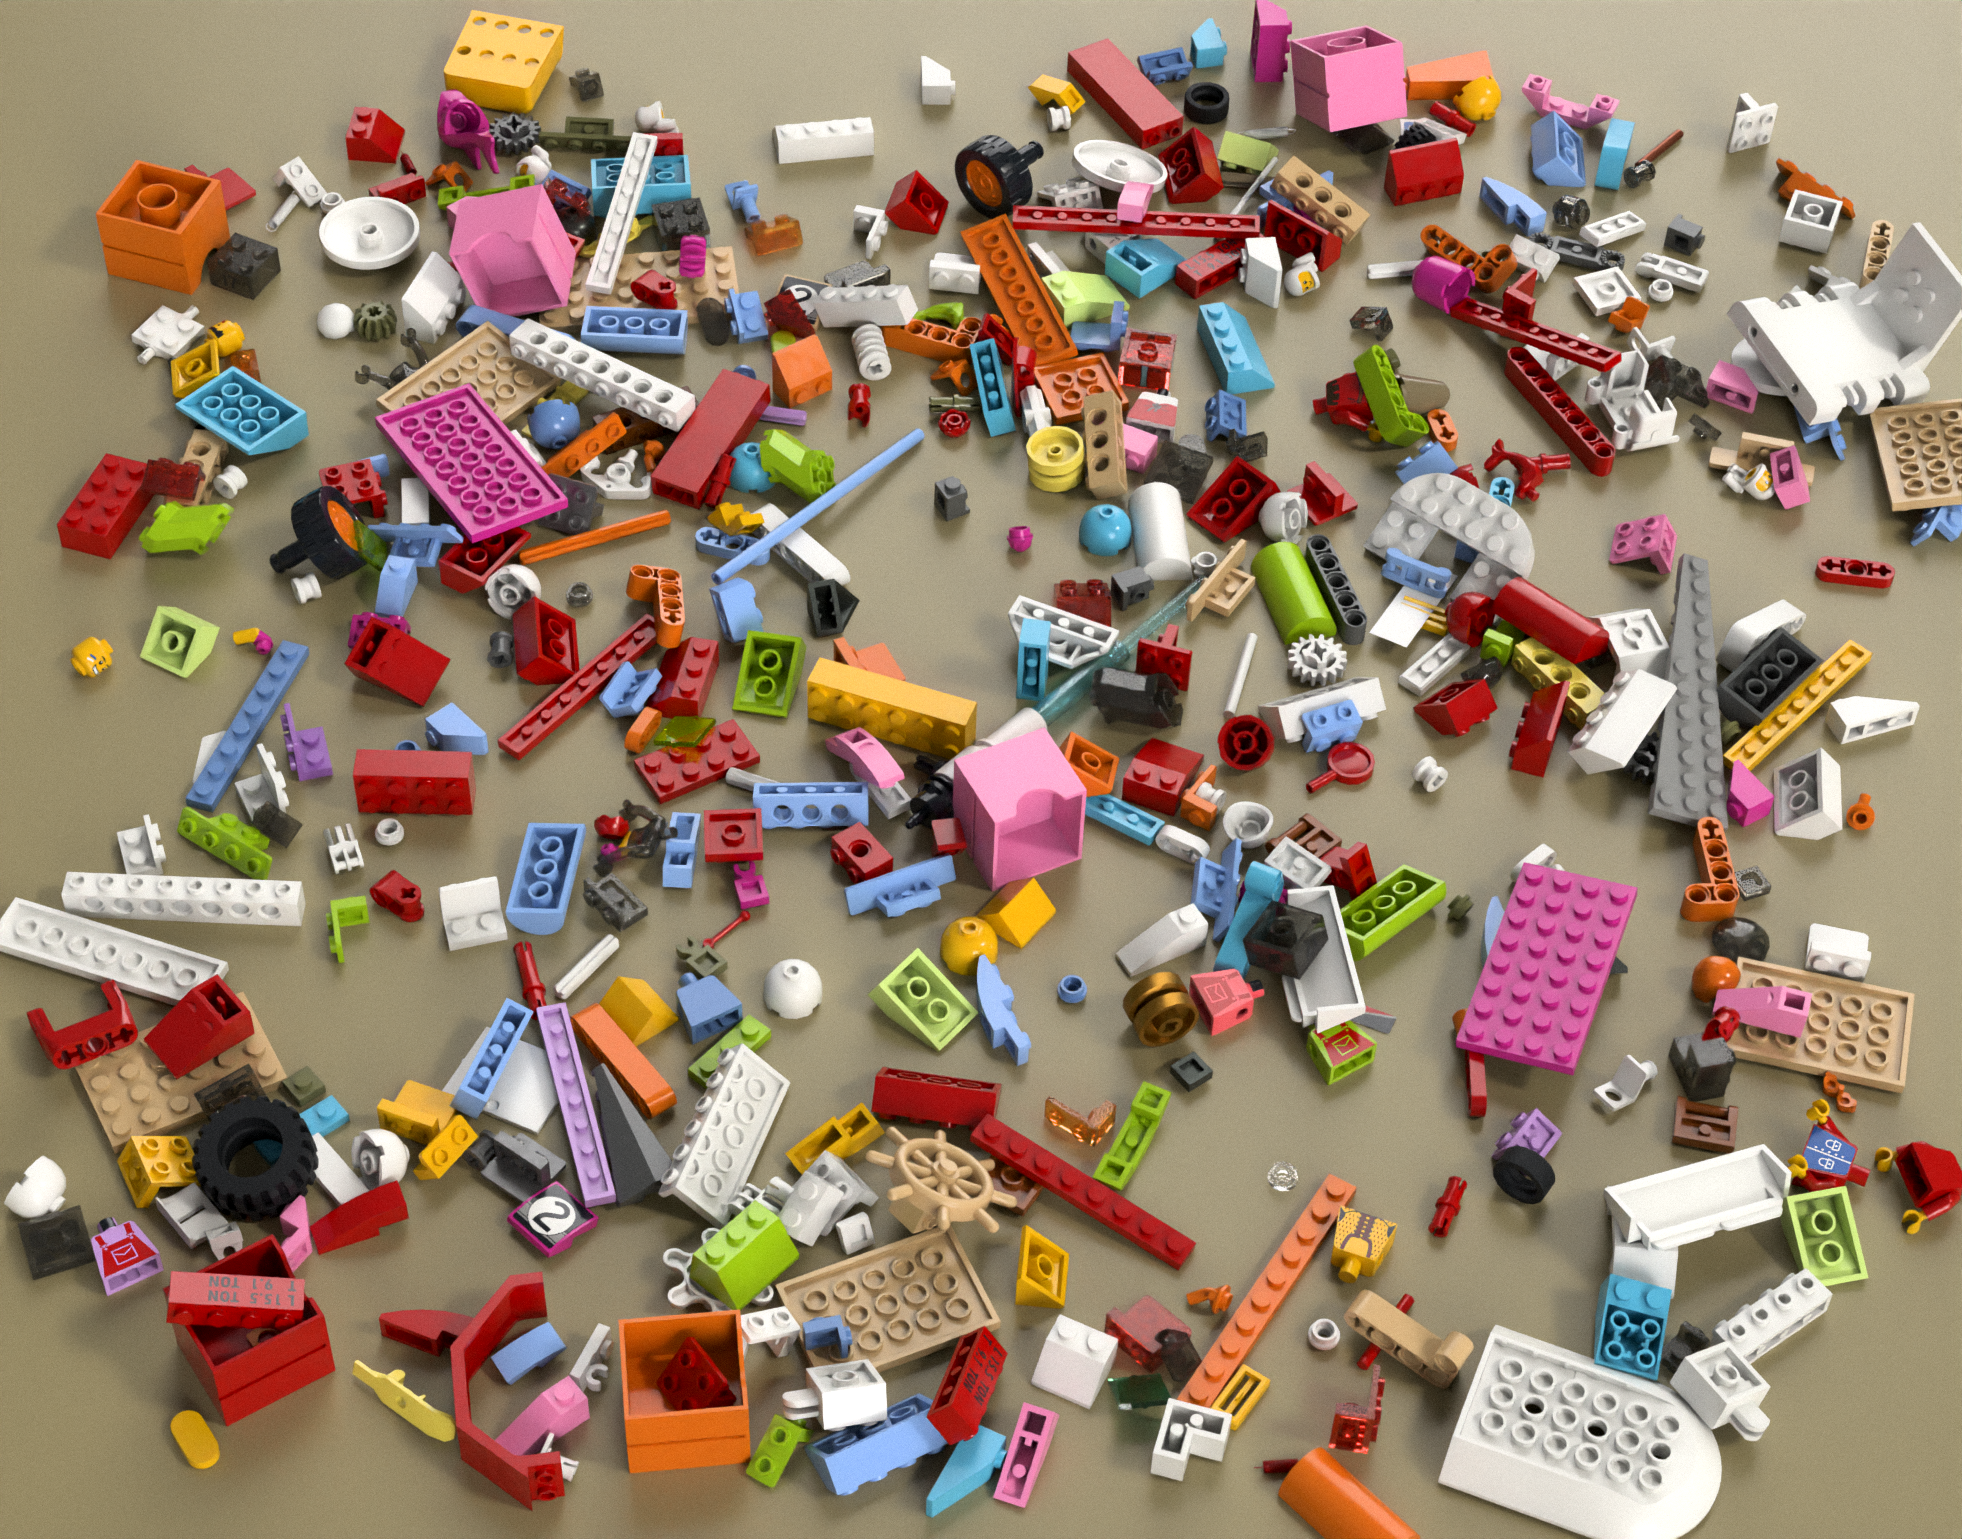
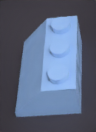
M1555 111L1532 124L1530 137L1532 142L1531 155L1533 158L1532 171L1536 178L1542 179L1548 186L1584 187L1586 181L1583 139Z

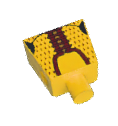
M1340 1206L1331 1256V1263L1334 1266L1340 1267L1338 1277L1346 1283H1355L1358 1274L1367 1277L1374 1276L1394 1243L1397 1224Z

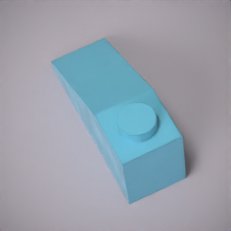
M979 1425V1430L973 1438L968 1441H959L926 1499V1516L933 1518L989 1481L997 1468L1001 1470L1008 1453L1005 1450L1006 1436Z

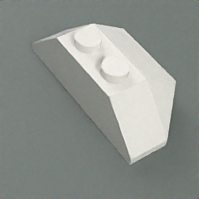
M1019 595L1008 612V618L1018 644L1023 618L1051 621L1049 661L1070 669L1108 653L1119 635V630Z

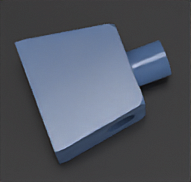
M686 973L680 977L678 984L681 988L676 991V1005L692 1044H696L733 1027L743 1020L742 1003L715 976L709 975L697 980L693 973Z

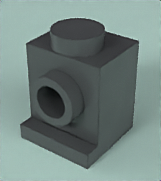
M1678 213L1667 228L1664 246L1691 256L1696 248L1700 249L1704 243L1705 235L1701 234L1703 227L1682 219L1683 215Z
M951 476L935 482L934 505L946 521L970 513V509L966 505V499L968 498L967 490L958 478Z
M1141 566L1113 574L1111 578L1110 594L1122 611L1127 610V605L1148 599L1149 591L1154 590L1152 577L1149 574L1147 575Z

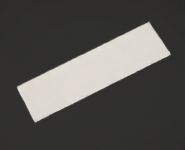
M1451 574L1450 581L1445 585L1447 591L1458 577L1457 575ZM1429 578V582L1435 583V580ZM1404 585L1369 633L1407 648L1430 615L1405 604L1431 613L1433 610L1403 598L1408 596L1437 606L1442 598H1435Z

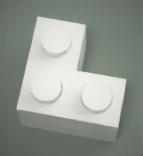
M1169 1398L1153 1451L1151 1473L1183 1481L1190 1454L1222 1462L1230 1433L1232 1414Z

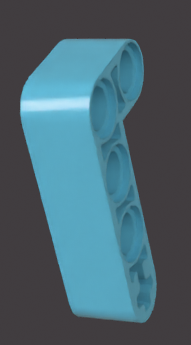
M1611 118L1594 186L1613 190L1619 189L1635 122Z
M1253 861L1248 868L1244 881L1246 891L1213 968V972L1236 969L1243 980L1249 971L1284 886L1281 870Z

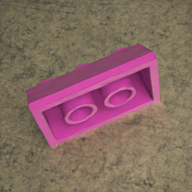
M1255 0L1250 46L1254 82H1282L1283 72L1288 70V60L1285 58V54L1290 52V40L1287 37L1292 34V21L1288 20L1286 10L1268 0Z

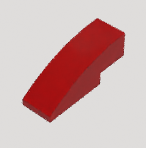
M398 1181L379 1186L351 1199L311 1225L310 1231L318 1254L321 1255L379 1236V1228L409 1219L407 1204Z
M419 1309L382 1313L379 1317L382 1336L439 1357L445 1347L450 1349L453 1342L474 1318L447 1311Z

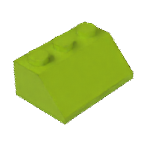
M754 1200L693 1253L689 1277L730 1309H740L741 1311L797 1261L800 1254L780 1218Z

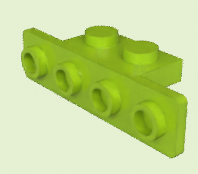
M190 807L182 809L177 827V832L254 880H267L273 859L262 852V850L268 848L270 841L268 837L261 834L257 828L246 825L238 820L237 816L230 813H223L208 819Z

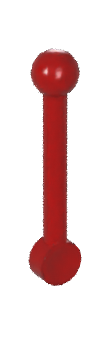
M746 910L741 911L739 917L713 938L704 939L703 948L709 945L714 949V943L741 922L748 921L750 913Z

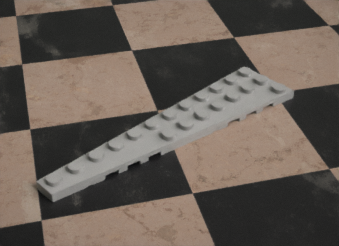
M1684 553L1678 559L1676 592L1673 601L1675 612L1671 617L1673 629L1668 642L1670 654L1666 658L1664 680L1674 684L1677 690L1661 712L1658 730L1660 736L1655 751L1658 753L1657 761L1653 765L1655 777L1650 790L1648 814L1697 827V823L1701 818L1714 817L1722 823L1725 832L1728 829L1719 702L1718 692L1716 691L1717 676L1708 560Z

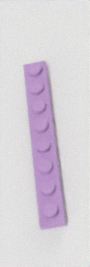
M566 1002L536 1008V1015L585 1208L616 1202V1194Z

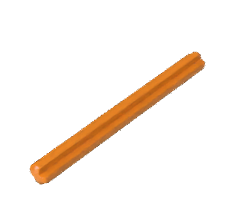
M668 510L658 511L520 550L518 552V559L520 564L524 566L669 525L671 517Z

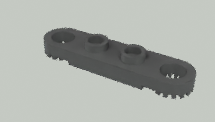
M1536 232L1535 235L1531 234L1529 237L1530 241L1536 244L1543 243L1545 244L1543 247L1559 254V261L1600 271L1619 267L1622 271L1624 268V254L1618 253L1617 250L1615 252L1613 250H1605L1601 246L1595 247L1593 244L1560 236L1552 237L1549 234L1546 235V233L1542 234V232H1539V234ZM1608 260L1616 261V263L1613 262V264H1611V262L1609 263Z

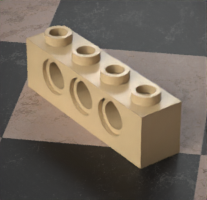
M1295 156L1280 169L1271 184V187L1277 193L1284 196L1299 210H1302L1314 219L1317 224L1340 237L1346 245L1360 232L1370 217L1367 211Z
M1113 390L1083 397L1084 407L1081 408V415L1085 422V430H1083L1082 435L1087 447V453L1084 454V462L1088 468V476L1085 477L1086 487L1098 500L1127 494L1122 402Z
M194 429L191 439L186 441L184 457L179 459L178 472L171 479V489L169 494H166L164 497V506L167 502L173 501L178 502L184 507L209 504L215 488L213 480L216 476L220 475L229 452L227 441L209 430Z

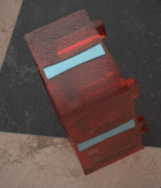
M1127 328L1119 363V384L1156 390L1160 388L1169 390L1175 359L1177 334Z

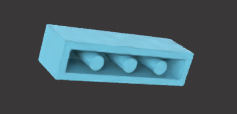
M994 338L969 344L984 417L991 437L1016 431L1002 363Z

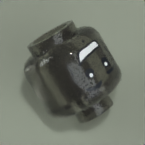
M1564 195L1553 205L1554 220L1560 226L1578 229L1589 220L1590 208L1582 198Z

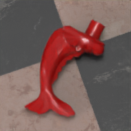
M1499 438L1492 446L1493 454L1484 462V469L1490 472L1501 462L1509 460L1517 468L1520 476L1518 477L1519 486L1515 490V496L1522 500L1528 497L1532 502L1536 501L1540 494L1535 488L1544 481L1542 470L1527 456L1506 451L1503 441Z

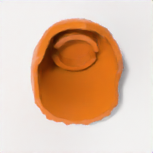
M1710 956L1702 959L1696 965L1692 974V990L1695 997L1708 1003L1713 998H1716L1718 990L1735 989L1740 981L1741 972L1736 963L1729 958Z

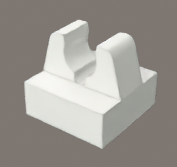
M865 1212L835 1223L842 1250L847 1255L875 1243L869 1217Z
M236 1221L205 1231L208 1244L218 1260L225 1258L223 1255L225 1247H234L235 1252L242 1249L243 1238Z

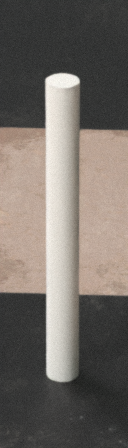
M1249 633L1246 637L1223 713L1226 718H1233L1236 712L1258 638L1254 633Z

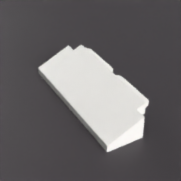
M1334 886L1287 890V914L1278 915V921L1272 922L1269 930L1278 966L1281 969L1289 970V972L1282 975V984L1290 1017L1295 1022H1301L1303 1028L1315 1023L1316 1031L1320 1033L1365 1014L1366 1006ZM1313 934L1315 936L1316 943L1318 941L1316 949L1312 938ZM1308 941H1309V944H1310V952H1309V954L1312 952V950H1313L1314 952L1312 953V955H1311V956L1309 957V959L1307 960V954H1308V945H1307V943H1308Z
M1762 1144L1604 1188L1603 1196L1627 1243L1642 1240L1647 1251L1653 1249L1661 1251L1711 1237L1719 1230L1732 1231L1780 1217L1783 1212L1782 1198L1788 1197L1792 1172Z

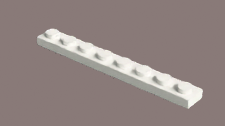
M633 132L587 278V291L611 295L658 143L657 136Z

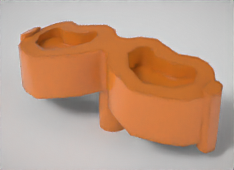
M1827 1071L1822 1084L1823 1093L1837 1098V1110L1846 1113L1855 1112L1857 1101L1852 1099L1849 1093L1844 1092V1085L1837 1081L1835 1075Z

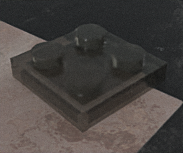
M1165 440L1144 481V485L1154 482L1169 484L1178 490L1181 501L1193 504L1213 464V456Z
M80 1205L18 1223L33 1280L96 1261Z

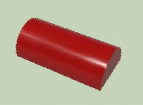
M1516 577L1510 580L1501 589L1491 608L1493 613L1573 664L1607 651L1610 637L1607 630L1523 577Z

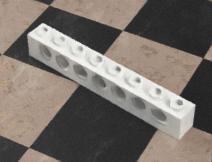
M529 318L509 335L511 355L535 365L537 368L550 372L559 378L567 380L580 388H584L676 432L685 426L696 409L695 395Z
M67 872L61 894L66 913L79 917L301 926L306 904L302 881Z

